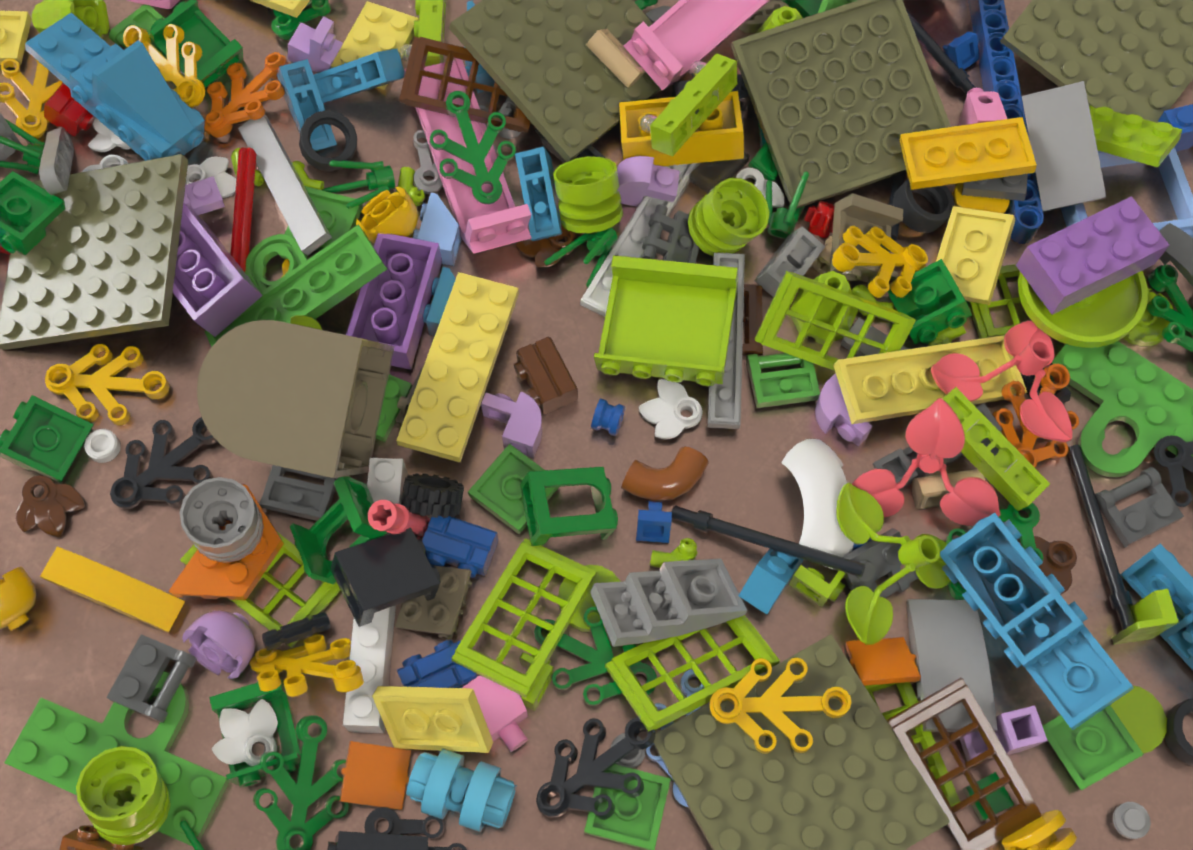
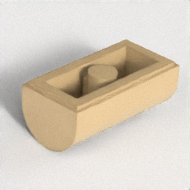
M608 29L598 30L586 44L627 88L634 85L646 72Z
M978 469L947 473L953 487H955L959 480L967 477H978L985 480L984 475ZM941 474L914 478L912 481V495L916 509L940 506L941 498L949 493L945 488Z

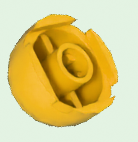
M395 187L398 192L392 194L388 190L381 192L372 198L361 210L364 217L361 222L358 219L356 220V226L359 224L373 244H375L378 233L413 237V232L416 229L419 218L418 211L413 199L404 188Z
M22 566L2 575L3 579L0 580V629L8 627L10 631H13L29 620L26 614L35 604V586Z

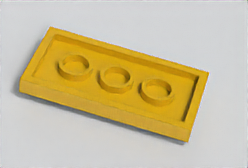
M1023 117L900 135V145L911 190L1035 173L1037 166Z

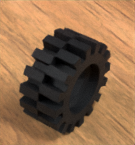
M416 473L413 476L407 475L404 480L401 505H404L412 513L419 512L422 516L431 515L434 518H438V516L442 518H448V516L455 517L456 514H460L464 486L455 479L450 480L449 477L444 476L442 478L435 474L433 476H429L426 473H422V475Z

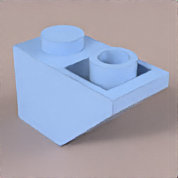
M430 193L428 203H423L421 208L420 229H415L413 238L439 243L442 264L454 266L461 243L459 225L436 193Z

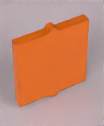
M904 637L884 638L872 645H865L860 640L846 641L845 647L850 658V664L864 686L920 681L921 675L915 664L916 656L911 654Z
M350 741L345 768L341 769V774L344 777L339 802L402 810L405 788L409 782L407 775L411 750Z

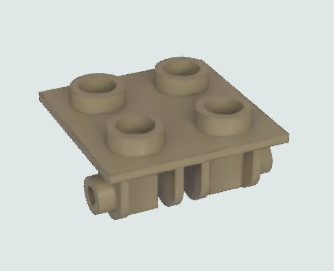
M435 566L441 580L435 598L427 601L423 595L403 602L395 627L439 634L438 637L442 639L452 640L453 635H457L458 632L456 630L459 621L458 616L463 615V610L460 608L466 605L465 598L468 588L472 585V582L469 581L472 571Z

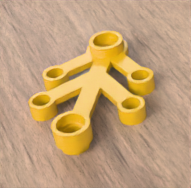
M169 24L164 29L163 35L166 40L167 59L151 44L150 35L145 29L135 25L127 27L123 34L125 46L128 48L138 40L143 43L152 60L160 69L159 71L165 81H172L177 86L176 89L172 90L180 96L181 100L191 108L200 105L205 96V87L197 79L196 61L202 56V48L193 42L183 44L181 54L185 58L184 76L180 72L179 43L184 39V31L181 27Z
M12 58L5 59L1 62L3 76L11 79L30 102L27 110L15 98L14 87L5 82L0 83V93L3 91L10 93L8 95L0 94V102L5 103L17 117L16 126L39 139L47 131V123H49L44 117V111L41 112L42 105L50 99L63 82L60 80L46 87L49 70L36 60L38 64L32 86L21 73L18 61ZM8 67H14V68H15V69L12 70V71L6 70V68H8ZM35 122L36 124L28 125L27 123Z
M850 226L842 235L845 243H842L836 249L832 258L833 266L841 272L851 271L855 266H880L877 276L868 284L869 292L877 298H881L889 289L897 297H905L912 290L911 281L914 273L925 268L928 262V256L921 247L915 244L902 247L887 236L881 228L876 226L872 227L866 234H863L858 227ZM859 244L871 253H860L856 246ZM882 244V245L885 246L888 250H890L892 253H889L887 250H885L884 248H882L880 245ZM901 266L900 276L889 285L894 267Z
M97 344L92 347L88 354L72 365L55 364L47 370L45 375L47 388L54 394H65L76 408V415L79 418L92 423L99 416V411L92 402L85 401L76 387L90 388L108 411V418L117 426L124 425L129 421L130 412L124 405L118 404L108 390L142 392L151 399H161L166 396L170 388L166 377L158 371L148 372L142 379L113 377L126 367L136 368L142 364L143 355L134 346L126 347L120 356L112 360V352L104 344ZM100 352H106L103 357L97 358V355ZM131 354H137L135 359L128 360ZM94 364L105 365L92 375L82 374ZM67 377V379L64 382L59 384V381L62 378ZM162 385L158 390L152 391L154 386ZM86 409H92L89 415L83 416V412ZM124 411L120 418H114L117 412Z
M315 634L307 637L304 640L303 646L285 651L276 649L269 651L263 648L257 651L250 660L251 669L257 674L259 688L265 692L272 691L281 685L279 673L282 670H287V678L283 683L286 694L291 697L299 696L308 690L306 678L302 673L332 678L335 688L339 692L356 690L364 683L361 668L353 660L342 661L336 666L322 664L331 660L349 657L351 641L348 638L333 641L330 644V650H326L327 646L324 635Z
M759 658L753 661L750 671L734 688L724 687L718 689L710 699L709 708L712 716L718 722L723 724L736 723L754 740V746L760 753L768 754L772 752L776 746L777 739L773 732L762 730L747 713H762L790 739V745L794 751L805 753L813 744L811 733L805 729H800L783 712L823 711L831 718H840L850 709L851 697L841 687H831L825 691L823 696L781 697L795 681L802 680L808 671L807 664L803 659L792 658L788 661L785 671L761 697L745 698L758 682L768 680L771 675L772 666L770 662ZM792 664L800 665L803 673L794 675L790 671V666ZM764 665L767 668V674L763 676L757 675L754 667ZM832 698L838 699L841 703V708L839 710L831 709L828 701ZM726 700L733 703L734 709L731 712H724L720 704ZM797 735H803L807 738L808 745L806 747H799L795 743ZM761 736H768L771 739L772 745L769 748H763L759 744L758 740Z

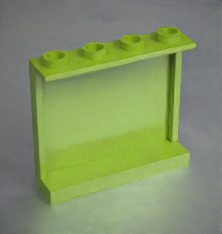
M613 255L611 264L613 278L599 352L594 353L597 370L608 375H618L619 373L632 374L641 379H648L652 376L661 377L676 383L687 380L696 381V383L703 386L723 385L738 287V268Z

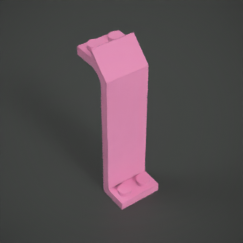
M680 0L650 27L643 21L634 29L632 39L623 47L660 89L664 90L672 85L673 82L683 78L770 0Z
M455 58L452 63L450 77L468 81L469 77L463 61ZM445 63L427 66L424 70L443 75ZM422 76L418 95L437 99L441 80ZM448 82L444 101L446 102L448 95L454 91L466 93L467 87ZM473 91L470 108L480 110ZM456 98L452 102L463 106V100L460 98ZM416 108L454 219L459 225L460 236L472 253L475 254L531 239L528 230L531 212L528 204L515 207L503 172L499 178L502 184L501 197L495 203L488 205L482 204L474 198L472 188L453 178L446 179L440 174V163L444 159L450 158L456 161L459 169L476 176L473 165L444 150H436L430 144L431 133L439 129L445 131L449 139L466 147L457 118ZM471 121L479 144L487 129L486 124ZM437 135L433 138V141L440 145L444 143L445 139ZM493 145L484 160L488 173L497 159ZM446 164L443 167L446 173H452L455 170L451 164ZM484 184L481 187L485 193L493 191V187L490 184Z

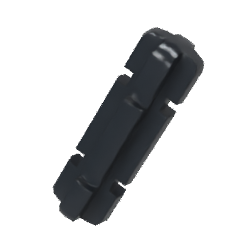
M326 612L312 615L311 619L304 618L281 626L278 631L276 629L267 631L262 634L264 646L270 651L281 647L282 643L287 645L312 636L313 632L318 634L331 628L330 620Z

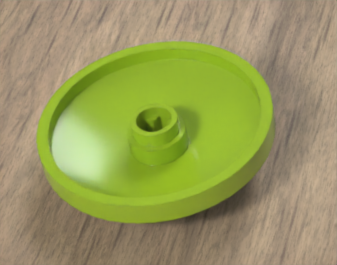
M1140 271L1052 315L1021 272L1018 278L1020 301L1031 321L1050 337L1077 347H1102L1121 340L1140 321L1148 301L1147 282L1143 271Z

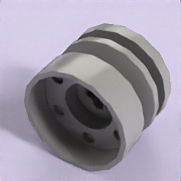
M222 477L206 479L192 487L184 497L179 512L181 526L199 552L210 560L223 563L241 560L252 553L261 541L264 529L262 514L246 487L237 481ZM226 520H230L232 524H227L226 529L221 530L219 526H225Z

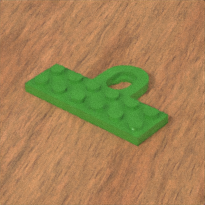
M359 224L309 259L301 251L293 237L286 234L270 236L258 243L246 259L245 274L263 296L216 337L208 331L204 332L212 347L224 334L244 323L258 320L291 323V317L295 315H304L316 319L387 270V267ZM276 255L289 259L290 266L287 273L276 281H268L265 276L268 261Z
M1119 341L1094 348L1065 344L1054 358L1053 364H1061L1068 369L1070 374L1069 385L1100 405L1084 426L1078 438V445H1080L1086 466L1097 474L1106 477H1122L1130 474L1142 463L1154 445L1165 436L1173 435L1182 438L1185 442L1193 441V389ZM1123 421L1133 427L1136 433L1135 443L1131 447L1122 449L1118 454H1108L1102 448L1105 428L1110 422ZM1175 446L1167 447L1169 451L1177 455L1178 450Z
M163 672L151 697L158 696L170 673ZM180 683L166 710L169 714L164 723L160 722L156 730L144 738H135L129 731L128 723L135 711L115 702L101 724L44 698H40L4 762L9 766L77 795L76 785L80 773L92 758L105 750L120 746L137 748L149 755L169 790L171 806L167 819L158 831L190 846L192 845L180 827V822L185 820L200 841L230 782L222 775L168 753L189 710L188 693L182 683Z

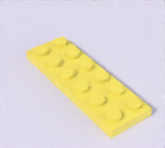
M458 272L396 441L399 446L461 462L515 307L519 288Z
M1005 335L837 360L833 366L851 424L919 414L938 398H943L947 394L936 384L931 373V367L945 355L952 353L966 355L979 367V376L989 374L1014 358L1005 349ZM1014 365L989 381L980 383L983 394L979 399L971 403L975 405L1005 400L1002 396V388L1005 384L1012 381L1022 383L1026 394L1027 390L1017 366ZM1011 387L1012 395L1016 396V390Z

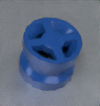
M600 398L594 412L591 429L600 430L602 428L607 430L610 435L616 436L622 423L625 406L620 404L613 406L607 400Z

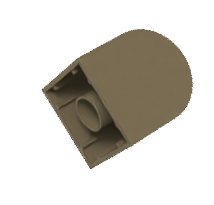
M258 320L244 323L224 334L212 346L202 363L197 383V399L202 419L209 432L223 447L245 459L330 478L368 473L395 346L281 321Z

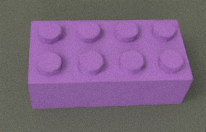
M1131 196L1027 246L1016 266L1053 315L1154 265L1169 247V244Z
M183 203L173 293L192 319L216 337L263 295L207 224Z
M378 233L374 248L387 267V270L361 287L346 335L395 346L391 366L411 370L425 323L423 322L424 310L426 305L431 302L433 281L435 277H438L442 264L439 243L394 234Z

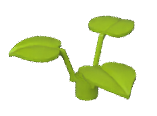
M849 482L842 487L836 507L837 520L842 532L850 541L858 545L866 543L869 538L876 542L901 544L898 558L905 566V568L879 585L874 592L867 586H859L848 594L845 604L848 621L859 640L865 643V645H872L879 642L887 634L893 621L892 604L886 598L880 597L882 591L913 571H916L922 583L932 589L943 588L951 581L942 569L946 563L940 556V552L945 549L947 543L930 534L918 535L913 540H910L907 535L903 537L878 535L876 532L882 529L884 523V515L880 504L871 494L853 486Z

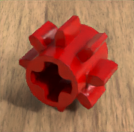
M819 201L817 207L809 206L804 221L810 223L807 230L819 237L828 238L830 233H833L835 206L823 201Z

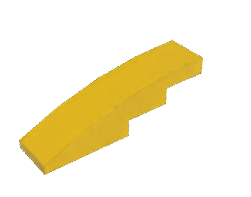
M58 546L40 575V578L96 604L111 608L134 620L138 619L166 633H169L185 601L160 589Z

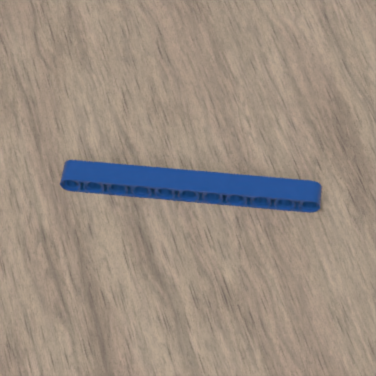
M968 0L973 33L977 34L980 56L978 62L983 91L997 92L1007 119L1023 117L1028 134L1014 53L1000 42L1009 30L1004 0ZM1036 172L1028 174L1025 200H1010L1009 206L1004 213L1014 215L1015 224L1010 238L1019 244H1026L1032 241L1044 220Z

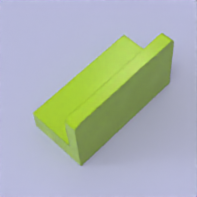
M1169 590L1153 591L1130 607L1135 623L1112 637L1113 644L1153 639L1179 623Z

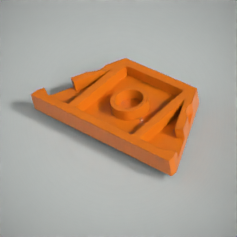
M243 484L262 514L264 529L259 544L252 553L241 560L227 563L210 560L197 549L168 591L171 595L177 598L201 596L203 599L226 597L229 600H247L284 545L247 485ZM226 520L225 526L219 527L221 528V530H225L226 525L232 523L230 520Z

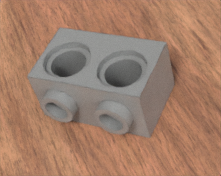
M803 226L786 237L754 281L774 297L786 271L804 276L825 248V245Z

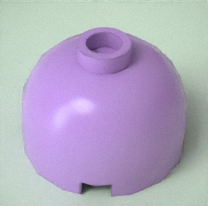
M214 610L204 614L187 628L182 637L183 642L189 638L192 646L188 651L197 658V661L202 666L217 675L221 673V669L231 673L227 677L229 679L239 677L249 664L255 649L253 633L249 628V622L239 613L232 614L226 611Z

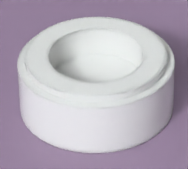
M98 429L88 435L84 448L92 460L106 463L113 460L119 454L121 444L112 431Z

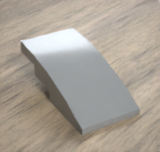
M1084 81L1022 96L1030 144L1037 164L1035 172L1043 212L1105 199L1106 192Z
M721 558L663 562L659 571L632 572L628 574L624 582L594 583L590 592L613 647L680 636L738 618L747 612Z
M908 599L907 613L910 652L916 656L915 664L921 675L920 681L916 682L917 699L923 700L955 680L963 678L994 732L997 731L992 680L978 610L974 611L966 600ZM962 702L938 715L947 732H956L973 722ZM932 719L923 724V731L939 732Z

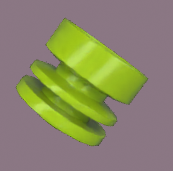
M583 157L565 162L556 168L553 177L557 198L560 199L558 201L560 220L565 229L575 233H594L611 228L621 221L623 209L619 191H617L620 186L615 162L603 157Z
M728 178L715 186L709 194L699 200L690 210L688 218L689 233L695 244L704 253L714 256V253L735 254L748 242L759 236L766 228L769 219L768 204L762 192L751 182L742 178Z
M120 746L108 749L92 758L81 771L76 785L78 803L99 835L112 844L131 845L146 840L155 834L165 822L171 806L169 790L161 778L157 767L148 754L134 747Z

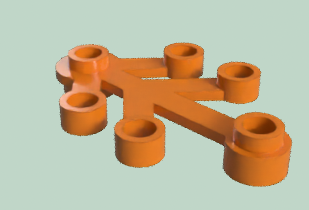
M277 52L269 54L265 58V68L245 88L244 79L247 76V72L241 63L230 65L227 68V74L232 80L231 101L224 107V98H226L228 92L221 82H214L208 86L207 92L212 99V110L204 119V130L213 137L220 138L232 130V124L250 119L257 120L263 117L265 108L261 102L278 100L285 94L282 84L277 80V72L279 66L289 64L286 57ZM270 78L275 79L268 82L264 90L258 91ZM241 107H245V110L238 111Z
M1053 364L1044 368L1043 370L1046 374L1040 381L1042 388L1039 394L1042 392L1055 394V391L1066 387L1070 381L1068 369L1061 364ZM1050 375L1054 378V383L1051 381ZM1019 381L1005 384L1002 388V396L1005 400L1012 402L1023 430V436L1021 441H1019L1012 424L1014 421L1013 414L1006 408L992 413L1002 428V435L1034 467H1036L1037 462L1049 458L1059 459L1066 456L1068 453L1066 442L1051 440L1045 447L1032 450L1039 436L1026 428L1020 416V406L1026 400L1024 396L1025 388ZM1011 387L1016 390V396L1012 395ZM1067 411L1073 430L1078 427L1079 418L1075 412ZM1000 414L1004 416V418H1005V424H1003L1002 422H1000V420H999V415H1000ZM1055 444L1059 447V454L1054 450Z

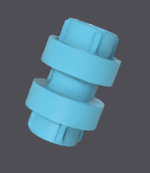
M442 749L438 756L426 752L418 756L409 778L406 795L410 796V799L422 803V813L439 819H444L448 810L460 813L459 825L478 832L482 831L485 824L496 828H501L505 825L517 785L513 781L501 777L502 768L482 761L478 763L475 771L463 767L464 755Z

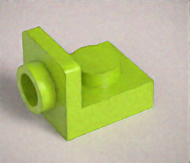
M800 565L789 585L823 607L828 599L835 602L844 589L845 585L840 581L845 572L838 571L831 583L828 584L824 581L825 578L820 572L810 567L806 569Z
M522 652L519 658L521 665L528 669L535 655ZM548 660L527 698L521 697L524 705L533 711H536L552 680L554 668L550 665V660Z

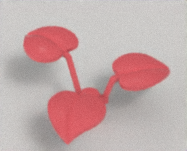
M1031 320L1012 327L1005 334V349L1014 358L985 376H979L980 371L977 364L963 354L952 353L945 355L936 364L932 365V376L938 387L945 394H948L957 387L970 402L982 396L983 389L980 383L989 381L1014 365L1017 366V369L1023 375H1035L1030 390L1031 399L1025 400L1020 406L1022 422L1030 432L1041 438L1059 442L1072 440V426L1063 403L1050 392L1037 394L1040 381L1046 374L1043 368L1048 367L1054 360V347L1050 336L1040 330Z
M938 398L932 405L909 422L905 437L910 448L917 453V458L911 461L910 467L899 482L896 483L894 474L886 469L867 471L852 482L853 486L866 491L877 500L885 518L896 514L902 508L904 495L899 489L906 485L916 468L919 467L925 473L939 471L945 488L949 491V493L941 498L940 507L950 520L961 525L974 526L978 521L989 517L993 513H996L998 517L1000 516L997 493L987 481L978 477H967L959 480L955 487L950 483L946 471L947 466L943 463L944 458H953L961 452L965 443V434L958 416L942 398Z

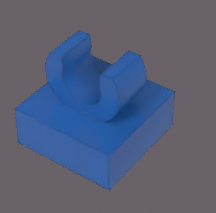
M968 31L962 36L954 38L948 45L942 46L943 51L959 69H966L980 59L976 33Z
M649 501L648 510L638 511L636 541L669 543L672 512L662 511V502Z

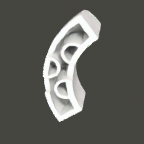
M806 439L797 443L781 462L795 477L803 498L804 525L799 544L844 557L852 552L854 542L850 541L842 532L836 513L840 491L846 483H849L841 468L843 463L836 453L821 440Z

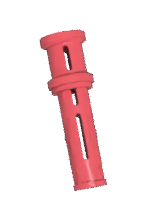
M385 499L374 502L368 511V521L374 529L386 531L394 535L401 534L411 527L414 535L424 537L428 529L427 523L430 522L429 517L411 513L404 505Z

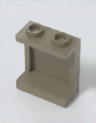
M853 193L836 202L830 271L844 275L847 280H860L869 284L877 276L880 266H855L851 271L841 272L832 264L833 253L842 243H845L842 235L850 226L858 227L863 234H866L872 227L876 226L881 228L891 238V226L903 221V209ZM859 244L856 246L860 253H871ZM882 244L880 245L882 248H884L885 250H887V251L890 253V250H888V249H887L885 246H883ZM892 272L889 283L898 277V272Z

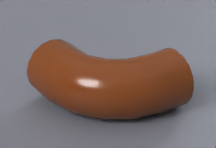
M686 446L679 449L673 462L665 468H653L638 460H634L626 473L621 489L652 501L673 500L691 490L702 477L709 461L701 452Z

